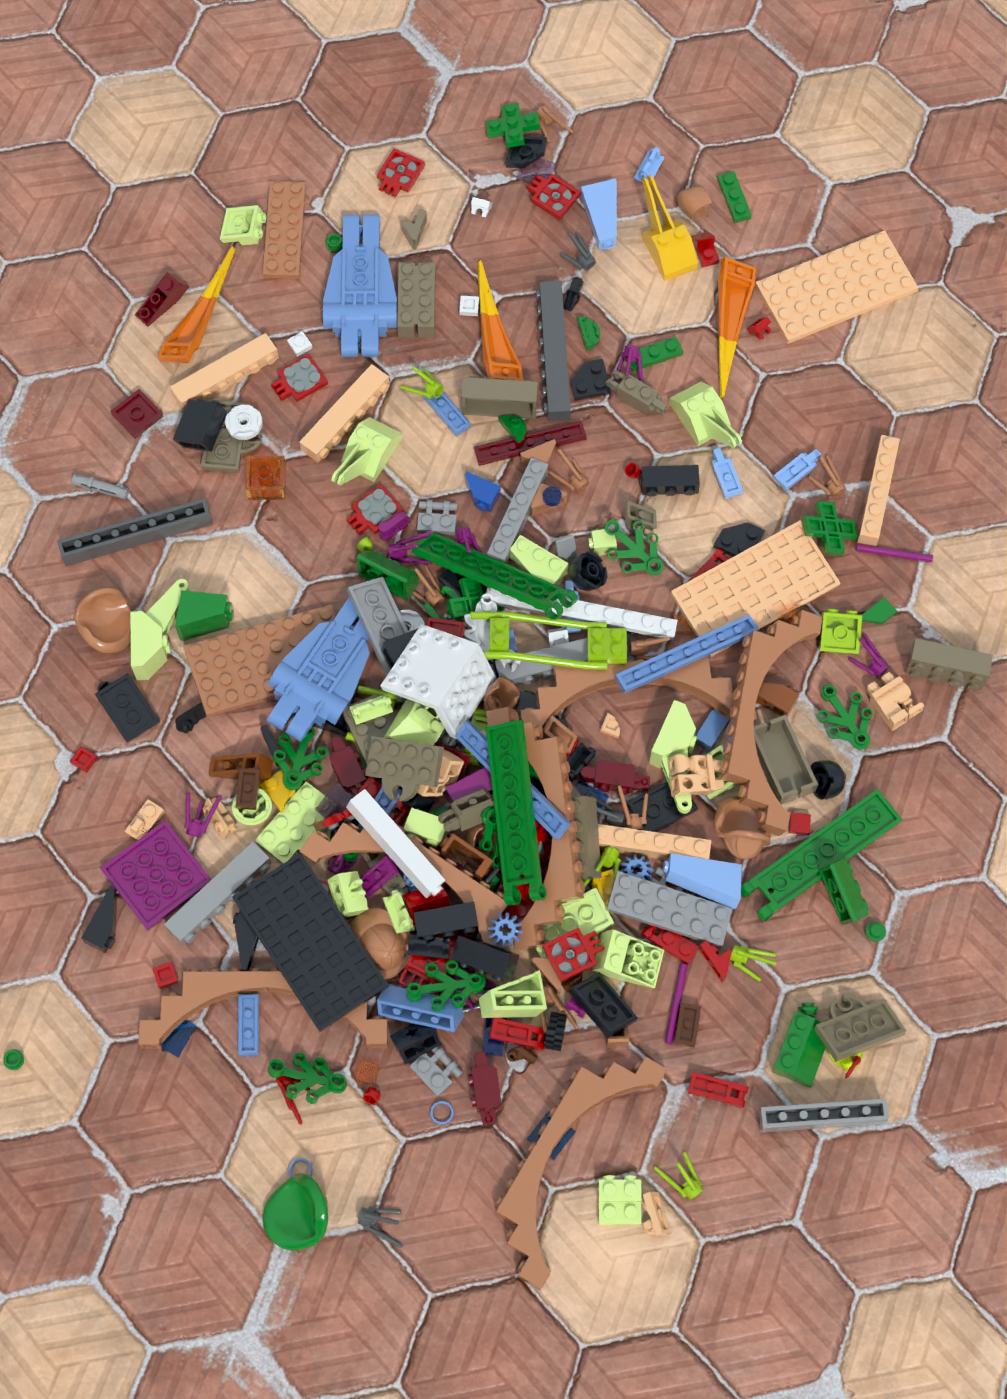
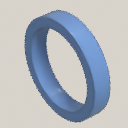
M445 1101L436 1102L430 1110L431 1119L438 1125L448 1124L454 1115L452 1106ZM439 1104H445L451 1110V1116L445 1122H439L433 1117V1110Z
M304 1158L295 1159L289 1165L290 1177H293L291 1173L292 1166L298 1161L306 1162L310 1168L308 1175H312V1166Z

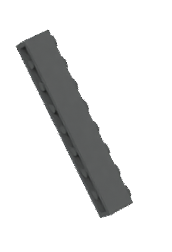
M562 281L540 282V289H536V299L540 300V305H537V314L541 316V321H538L539 332H542V337H539L540 348H543L544 352L540 353L541 365L544 364L545 370H541L542 381L546 382V386L542 387L543 397L547 398V403H544V414H548V421L570 420L571 408Z
M204 498L57 540L65 566H69L212 525V520Z

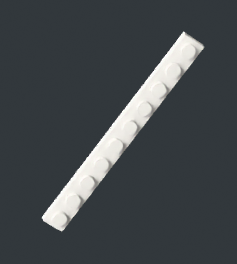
M487 587L486 594H491L493 601L498 606L546 615L543 610L536 609L527 603L520 602L511 596L504 595L495 589ZM579 600L570 608L562 606L563 614L558 617L583 622H607L608 628H627L629 632L659 638L670 637V640H674L677 620ZM552 608V611L557 614L556 610Z

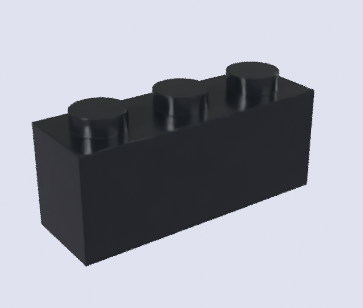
M642 466V495L654 497L664 494L674 496L676 494L694 495L699 493V466Z
M474 901L413 913L418 939L422 938V940H433L435 935L441 934L443 937L454 936L455 932L462 930L463 934L475 932V928L479 927Z
M458 935L451 959L458 961L459 966L470 968L471 966L475 968L477 973L485 975L489 973L492 974L493 979L504 981V979H513L519 955L470 936Z

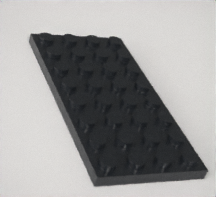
M301 853L232 896L319 1032L389 987Z

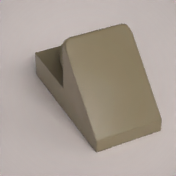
M423 209L419 210L418 215H414L412 223L400 221L401 230L414 250L417 249L427 223V210Z
M628 500L625 501L627 530L632 529L633 522L637 520L642 521L646 529L654 530L657 528L655 510ZM639 522L635 524V526L638 525L642 527L641 523Z

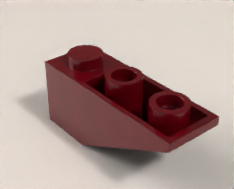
M166 272L135 316L146 326H150L181 299L189 286L177 275Z

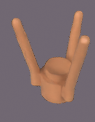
M546 105L541 106L536 111L539 116L540 128L544 137H547L548 142H550L543 123L550 124L552 121H555L560 127H564L571 134L573 133V130L561 121Z
M558 449L559 454L574 473L570 478L571 484L551 470L548 471V474L569 487L572 492L575 490L577 492L583 491L589 485L588 479L583 474L576 460L572 459L573 466L562 450Z
M829 455L825 456L827 462L821 456L820 460L831 477V480L827 482L828 487L826 488L812 476H808V479L821 488L827 496L832 494L833 497H837L846 490V487L841 481Z
M424 565V568L434 588L430 586L420 571L415 568L414 571L428 591L425 594L426 599L416 591L412 595L424 603H430L433 608L438 607L445 598L428 565Z
M651 637L631 641L632 657L637 656V660L653 658L644 656L647 653V645L670 641V637Z
M619 785L618 791L626 817L627 828L643 830V824H647L648 794L644 795L642 817H639L638 813L629 814L622 787Z
M543 987L547 1007L556 1005L560 1011L567 1014V1018L574 1028L578 1029L577 1023L562 1004L553 987ZM544 1011L540 1015L544 1033H547V1023Z

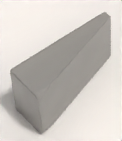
M569 535L555 541V556L569 563L568 566L577 557L574 535Z

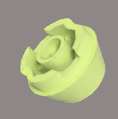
M259 788L256 810L236 809V794L232 803V811L239 822L246 825H257L268 818L272 809V802L264 790Z

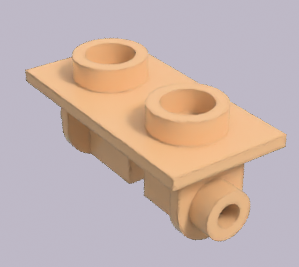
M217 798L206 799L202 808L206 817ZM220 801L210 821L214 825L215 831L224 840L228 832L232 834L237 831V824L230 814L222 816L227 810Z

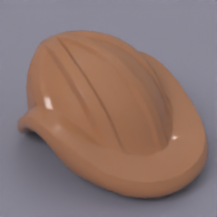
M111 587L98 588L88 593L79 603L75 612V625L82 638L92 648L102 653L119 652L131 643V609L122 593Z
M740 797L727 798L720 803L716 810L714 832L717 836L723 838L726 849L733 856L744 860L751 859L762 850L763 846L770 845L771 833L757 829L759 810L739 804Z

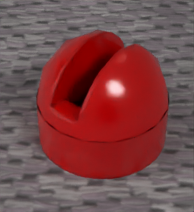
M631 462L626 466L625 474L633 479L638 478L641 475V468L638 464Z
M369 1087L364 1092L362 1098L366 1103L376 1105L380 1100L381 1094L379 1090H376V1087Z

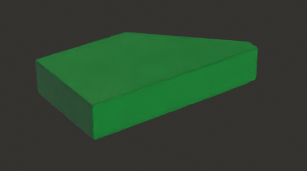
M884 597L862 614V623L873 622L874 624H883L894 616L897 610Z

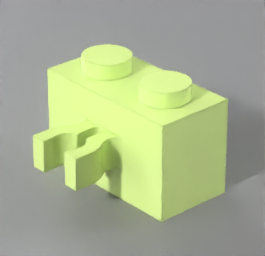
M411 808L404 826L407 836L412 838L414 835L424 841L426 845L436 848L437 846L440 847L448 834L443 827L444 824L439 822L438 816Z
M358 871L336 874L327 880L333 902L343 917L356 916L368 910L365 890L363 891V882L359 878Z

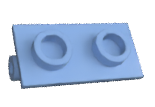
M654 147L647 152L634 176L635 180L642 182L644 177L647 180L650 175L653 178L655 177L664 160V157L660 155L659 148Z

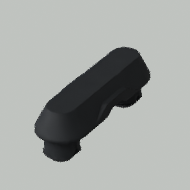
M202 703L197 704L176 718L175 724L178 731L185 734L189 733L199 720L206 717Z

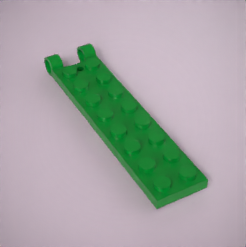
M434 532L432 535L424 537L416 543L418 547L413 548L411 552L422 559L429 560L438 566L445 567L454 573L477 581L504 595L511 596L520 602L543 610L551 620H556L563 614L562 606L570 608L577 602V595L572 590L561 588L474 549H471V552L468 553L466 546ZM566 596L571 599V602L566 599ZM552 608L556 610L557 614L552 611Z
M516 720L486 727L504 887V901L508 906L519 904L521 894L517 886L529 884V896L532 901L544 900L547 892L541 878L524 721Z
M877 789L741 886V895L743 898H746L757 888L769 901V904L761 908L756 914L764 922L782 907L822 879L819 868L844 858L848 861L901 823L903 819ZM768 889H773V893H769Z

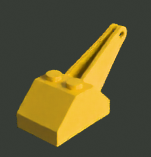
M648 176V180L646 177L642 178L652 228L642 233V239L663 280L666 281L697 269L698 261L692 238L685 225L677 220H671L653 176ZM655 202L663 220V225L660 224Z

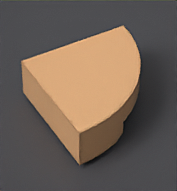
M607 713L600 732L619 739V724L614 716Z

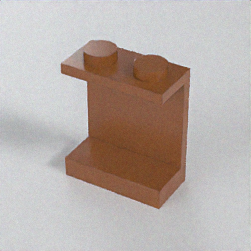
M452 834L450 838L446 837L440 845V857L444 859L452 846L480 864V867L475 872L474 880L478 883L480 880H483L491 869L493 860L455 834Z

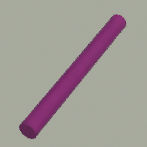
M857 544L856 547L858 552L931 563L933 561V555L863 544Z
M680 964L664 1042L669 1045L673 1044L688 968L686 964Z

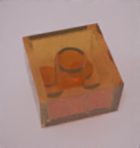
M246 456L245 492L247 500H285V457Z

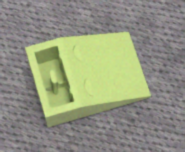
M616 930L601 932V942L598 944V947L603 945L605 949L596 954L597 965L592 967V971L600 972L602 975L654 989L664 950Z

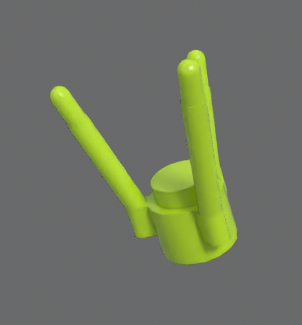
M415 366L412 369L427 381L424 386L426 392L400 386V389L425 396L428 399H432V397L438 398L444 391V386L425 368H422L423 372H421Z
M605 847L596 868L598 872L602 866L610 868L614 865L613 882L621 860L618 859L619 851L614 847ZM585 880V881H584L585 887H586V885L589 883L590 880Z
M735 945L730 960L734 961L733 966L740 968L759 982L761 978L743 966L742 963L746 964L748 958L774 966L777 964L775 961L753 955L776 957L775 953Z
M683 1152V1156L693 1178L690 1179L680 1162L676 1163L687 1181L682 1185L684 1189L657 1166H654V1170L680 1192L683 1198L687 1196L691 1200L704 1191L701 1187L702 1183L699 1181L686 1152Z

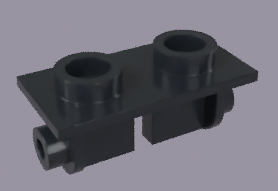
M581 743L567 759L570 765V772L568 774L571 783L578 777L582 768L586 767L592 758L595 757L596 750L594 748H587Z
M410 934L407 955L448 959L451 939L435 937V939L427 941L422 940V938L418 939L417 935Z

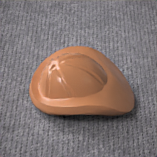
M369 908L357 915L348 925L384 979L388 980L398 976L404 971L411 956L407 955L408 938H410V934L412 935L411 931L396 934L388 911L385 909Z

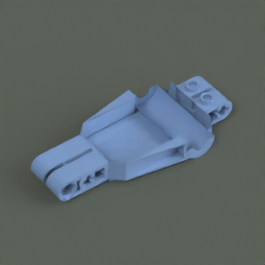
M343 214V249L332 260L323 299V328H332V331L335 332V337H341L342 357H359V342H361L362 357H379V337H386L388 328H397L398 309L389 259L380 250V214H363V225H360V214ZM360 237H363V244H360Z
M350 597L333 621L319 623L284 657L268 682V685L275 689L274 699L278 703L270 713L267 722L283 731L293 717L285 733L299 742H302L314 723L322 726V723L328 720L336 725L345 708L350 705L370 654L367 646L369 638L360 619L354 627L359 616Z

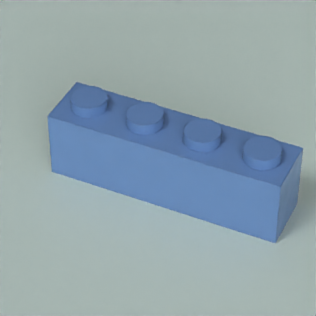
M391 985L383 990L377 999L378 1016L450 1032L456 1031L464 1017L463 1007L455 1008L452 1005L451 998L444 1004V1008L441 1011H435L432 1009L431 1001L434 997L439 996L427 993L423 994L419 1001L412 1002L407 999L405 988Z

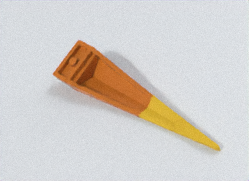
M233 246L196 304L163 342L157 356L161 362L189 363L194 351L198 350L235 252Z
M724 257L721 260L720 276L718 277L720 399L725 396L736 344L756 277L755 267L728 257Z
M480 260L477 265L483 365L486 368L487 378L524 381L522 366L500 319L482 261Z

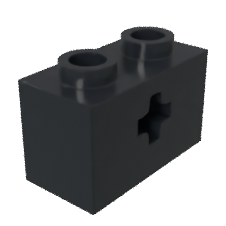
M414 1023L390 1035L398 1054L405 1064L441 1045L434 1028Z

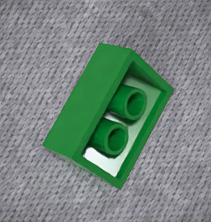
M369 549L358 554L356 557L358 575L368 581L383 577L390 593L408 601L419 585V577L413 569H407L401 566L399 562L389 560L380 552H374Z
M845 858L818 869L841 925L858 921L869 915L868 904L865 899H862L860 885L854 880L852 866Z
M795 1011L772 1073L809 1088L812 1087L826 1048L814 1030L815 1025L821 1023L820 1021Z

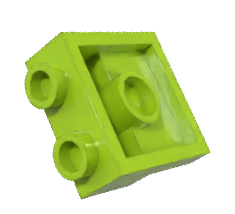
M827 609V612H822L823 619L819 651L859 654L862 615H858V611L847 610L846 614H839L836 609Z

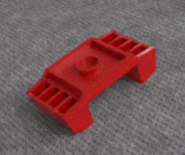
M462 930L455 932V935L450 937H443L442 934L435 935L434 937L451 939L448 959L411 955L398 982L405 986L411 983H418L420 986L442 983L434 977L426 975V965L435 963L438 966V970L448 976L446 963L453 960L451 958L458 935L469 936L470 933L463 934ZM434 992L428 994L440 996L441 992Z

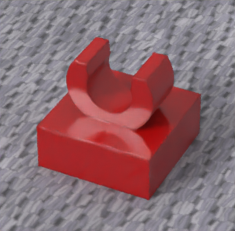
M768 316L761 317L746 329L750 334L756 333L757 338L761 340L765 338L762 334L763 330L766 334L772 332L771 328L768 327L771 321Z

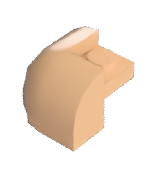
M443 750L438 787L420 785L418 793L422 796H442L446 787L456 783L464 761L451 752Z

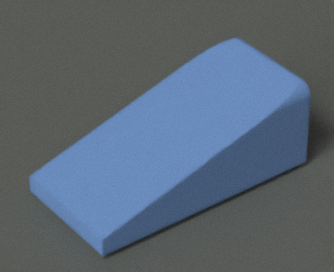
M712 710L696 735V744L711 752L729 719Z

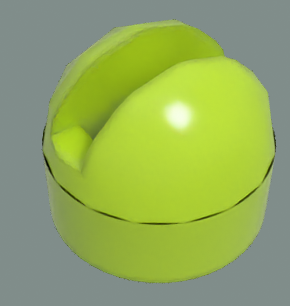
M365 537L356 547L359 551L364 552L369 549L372 550L373 543L368 537Z

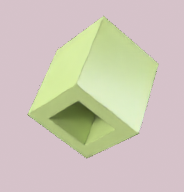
M605 530L592 531L591 538H588L589 550L593 549V553L597 555H607L610 549L617 550L615 535H608Z

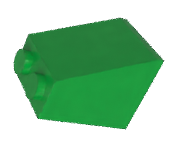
M181 590L175 623L180 641H186L229 628V623L234 618V610H232V602H229L228 595Z

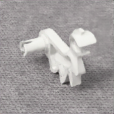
M491 594L482 595L481 601L477 603L475 612H497V605L493 601V596ZM466 614L464 622L469 630H465L464 638L478 643L482 651H489L490 619H471V614ZM498 659L503 668L506 667V663L511 662V672H514L517 664L520 665L521 663L518 660Z

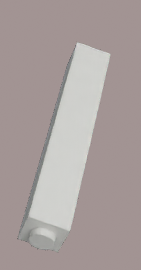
M364 789L352 798L346 808L427 899L431 894L436 896L442 891V884L445 882V879L371 795Z

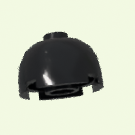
M589 551L580 554L572 561L569 575L571 581L578 589L584 591L596 590L606 583L607 569L606 567L603 568L601 557Z
M820 760L812 763L810 768L818 783L814 795L820 800H827L838 796L843 791L846 782V774L841 766L831 760Z

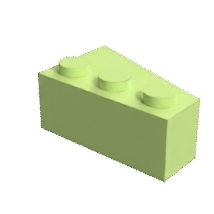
M522 535L518 537L510 548V560L518 569L559 586L568 573L569 563Z
M540 970L491 989L479 997L482 1018L536 1017L547 1010Z

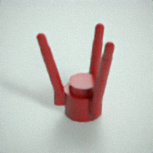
M280 1076L275 1081L281 1089L289 1110L293 1111L295 1118L301 1125L302 1120L293 1100L285 1095L287 1086L295 1085L301 1082V1080Z

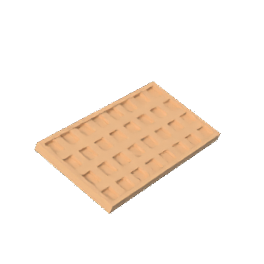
M886 231L755 283L757 291L787 344L918 291L917 284Z
M800 520L672 590L670 594L698 638L750 614L759 630L835 589L841 583L812 537L805 536L803 524ZM728 646V647H726V648H724V649H722V650H720V651H717V652H715V653L709 655V657L711 658V657H713L714 655H716V654L722 652L723 650H725V649H727V648H729V647H731V646Z

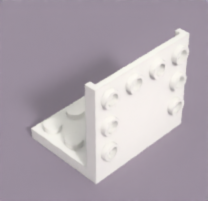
M421 624L380 686L384 691L433 708L449 736L457 739L455 735L464 722L469 720L484 697L486 689L493 683L496 676L478 643Z

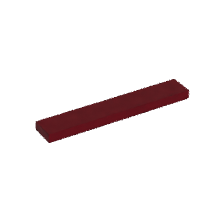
M582 421L525 434L524 440L520 443H517L512 437L475 446L474 452L478 466L520 456V453L554 439L556 447L586 440L587 436Z

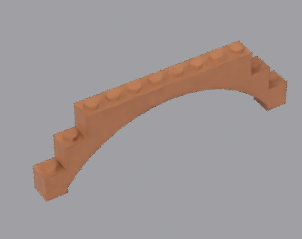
M804 610L794 615L790 624L777 620L768 627L766 634L753 630L744 637L742 641L744 649L739 658L741 666L736 675L737 688L733 693L734 705L729 713L731 721L726 730L728 738L723 747L725 755L720 765V771H722L720 779L741 785L738 792L740 797L739 804L759 810L757 829L777 836L782 835L788 830L790 812L786 811L775 797L760 765L754 738L755 705L765 675L776 659L791 646L806 639L812 641L820 635L823 617Z
M702 658L647 683L649 685L668 687L695 696L720 711L731 721L729 713L734 705L731 677L718 676L711 678L708 658ZM639 659L627 662V664H607V670H587L554 666L552 673L554 687L546 685L537 688V709L526 708L520 710L519 720H523L524 723H537L543 730L551 715L555 717L568 705L585 695L601 689L619 686L615 680V675L645 660ZM755 710V714H754V724H755L756 719H757V717H756V710Z
M509 707L486 711L488 726L519 720L516 710ZM534 722L524 723L528 761L543 785L547 800L571 825L560 839H555L552 836L551 856L543 883L547 895L544 900L535 901L526 917L521 921L522 926L516 928V930L523 931L521 935L515 934L520 939L519 942L513 939V947L517 950L542 947L545 940L542 926L563 923L565 909L562 902L583 899V893L585 892V885L581 879L582 863L578 855L580 845L576 838L577 823L574 820L573 814L575 812V805L571 798L573 788L568 774L570 772V765L566 758L567 744L564 739L559 737L542 739L543 730L539 724Z
M343 822L330 842L328 841L329 837L321 831L318 834L313 831L299 851L316 864L322 859L348 853L369 852L387 855L364 828L359 833L360 828L351 822L348 825ZM397 824V826L405 834L406 830ZM413 835L412 838L407 836L445 879V883L459 896L463 903L474 901L479 925L478 930L482 940L502 948L501 940L497 945L494 944L497 936L489 938V935L495 933V931L488 930V926L496 927L491 922V919H495L498 922L497 915H502L508 906L504 901L503 894L498 891L494 894L489 890L490 886L482 880L479 883L472 879L473 874L465 869L461 872L455 868L457 865L449 858L443 860L439 857L440 853L432 847L429 849L422 846L423 841ZM503 925V928L500 927L499 931H502L503 935L507 936L510 929ZM487 973L485 975L486 978L498 986L504 985L508 980L499 981L493 979L492 974Z
M234 968L221 972V969H209V972H201L200 969H189V972H183L182 996L179 993H168L167 996L161 997L160 1020L156 1017H146L145 1020H140L138 1045L141 1049H162V1043L188 1018L216 1002L238 996V994L261 992L295 994L278 968L270 969V971H262V969L258 968L242 971L241 969ZM368 1001L343 1017L365 1039L367 1048H388V1021L381 1016H374L368 1019Z
M647 1057L644 1058L643 1062L639 1060L633 1070L636 1074L613 1062L611 1067L607 1065L601 1075L604 1079L581 1067L579 1072L575 1070L570 1078L572 1084L569 1089L564 1088L559 1097L562 1101L558 1107L554 1106L549 1114L551 1118L547 1125L544 1123L539 1130V1140L537 1143L533 1141L527 1151L530 1154L526 1161L522 1160L517 1168L519 1173L516 1179H510L506 1186L507 1194L505 1197L501 1196L495 1205L498 1208L496 1211L498 1216L517 1226L516 1229L512 1227L506 1237L509 1240L507 1246L528 1258L527 1261L523 1259L517 1269L520 1272L518 1278L541 1291L551 1273V1269L546 1267L541 1253L536 1225V1201L540 1181L547 1162L565 1133L590 1110L605 1101L632 1091L649 1088L657 1090L667 1069Z

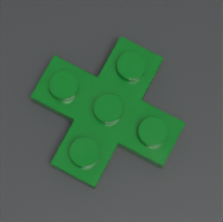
M519 103L501 106L503 118L485 121L488 139L505 136L507 148L525 145L523 132L540 129L538 112L520 115Z
M817 501L814 504L817 517L805 516L802 519L805 536L822 538L826 555L842 556L845 553L843 540H855L858 537L855 521L838 519L835 502Z
M461 578L459 580L463 597L446 601L451 620L464 618L466 614L475 612L477 603L481 601L482 595H484L481 583L468 578ZM497 605V612L505 610V607Z

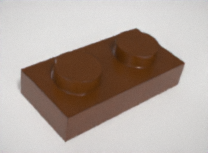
M240 768L236 809H257L260 769Z
M681 1003L674 1044L695 1048L701 1006Z

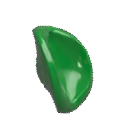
M296 1174L277 1188L266 1201L263 1210V1228L269 1239L282 1249L290 1251L307 1249L318 1243L325 1235L328 1226V1201L317 1181L308 1174Z

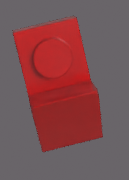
M710 232L692 235V242L701 267L719 264L720 259L714 246L715 236Z
M706 940L700 944L699 951L720 981L724 982L727 977L732 949L718 957L719 952L717 948Z

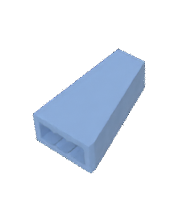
M616 178L582 186L581 200L598 250L611 249L616 246L617 239Z
M672 853L668 861H664L663 872L666 873L665 881L732 909H736L741 900L742 864Z

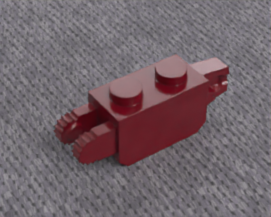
M336 736L331 740L334 751L330 757L331 766L344 792L352 793L355 797L358 795V789L369 776H365L366 769L364 767L361 768L358 763L361 760L357 751H352L350 746L346 747L343 740Z
M601 760L597 763V767L584 766L580 771L582 782L594 784V788L601 792H609L610 790L617 791L619 794L618 786L620 785L624 795H628L629 793L633 794V790H648L650 785V776L636 773V768L633 764Z
M479 1050L474 1055L475 1067L472 1068V1074H468L469 1086H474L475 1094L471 1095L472 1107H476L477 1113H480L483 1126L496 1125V1110L501 1106L497 1068L493 1065H488L486 1053Z

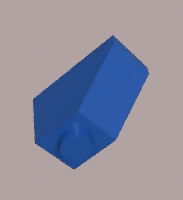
M466 472L465 483L474 506L480 511L491 513L501 495V486Z

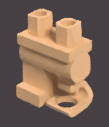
M888 672L881 677V681L885 686L880 688L876 682H872L867 686L866 691L870 696L871 705L874 706L891 731H894L905 724L907 720L922 712L924 704L920 702L913 706L909 687L900 676L896 678L892 673Z
M678 754L669 758L671 777H673L670 779L672 797L708 795L724 788L723 779L715 778L714 772L720 771L721 760L713 759L712 755H693L687 758L682 754ZM683 771H690V774L678 775Z

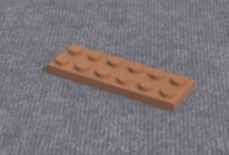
M270 181L263 278H300L306 193L305 182Z

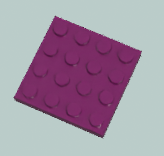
M166 820L100 867L101 871L147 931L193 898L212 880Z

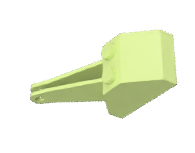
M699 382L669 398L670 406L697 446L711 439L735 448L736 444H742L740 435L730 426L731 424L722 400L712 386Z
M370 417L360 422L349 438L341 460L342 465L334 472L331 481L337 482L341 486L358 476H362L375 482L401 442L402 433Z
M185 579L177 580L146 613L143 611L130 612L131 667L137 680H149L168 661L171 645L168 642L167 635L177 616L181 590L189 591L190 589Z
M406 699L384 738L434 745L445 727L434 709Z
M676 700L673 701L653 746L649 762L650 765L662 768L669 788L670 779L673 778L670 773L669 758L678 754L688 758V753H693L697 736H695L696 727L686 705ZM689 770L683 771L678 775L689 774ZM691 795L673 797L679 812L683 814L690 812L692 807Z

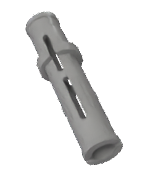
M74 473L71 480L72 485L86 488L87 491H97L126 500L129 494L128 488L102 482L92 476L89 478Z

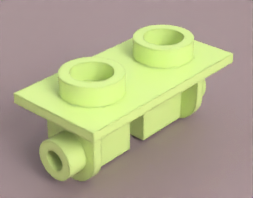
M386 694L349 707L356 725L393 712L390 705V697H387Z
M394 890L391 892V896L383 897L382 899L396 934L414 931L413 920L409 916L402 893L399 890Z

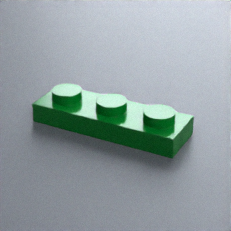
M735 171L717 175V181L733 222L738 223L751 219L752 214Z
M677 336L640 348L642 369L683 355V350ZM637 360L636 363H631V372L638 370Z

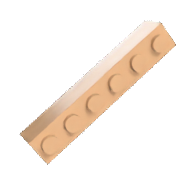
M265 333L170 386L172 395L184 412L188 399L209 400L216 393L225 391L232 384L241 382L245 377L257 373L266 365L273 364L279 358L277 348Z
M371 364L299 442L301 451L317 463L321 459H325L330 449L340 443L342 436L352 430L354 423L364 417L366 410L376 404L378 397L388 391L390 387L389 376Z
M881 435L857 544L876 546L878 543L898 451L899 438Z
M598 824L600 851H604L605 847H614L619 851V854H636L640 857L644 856L661 860H668L671 853L709 859L711 840Z

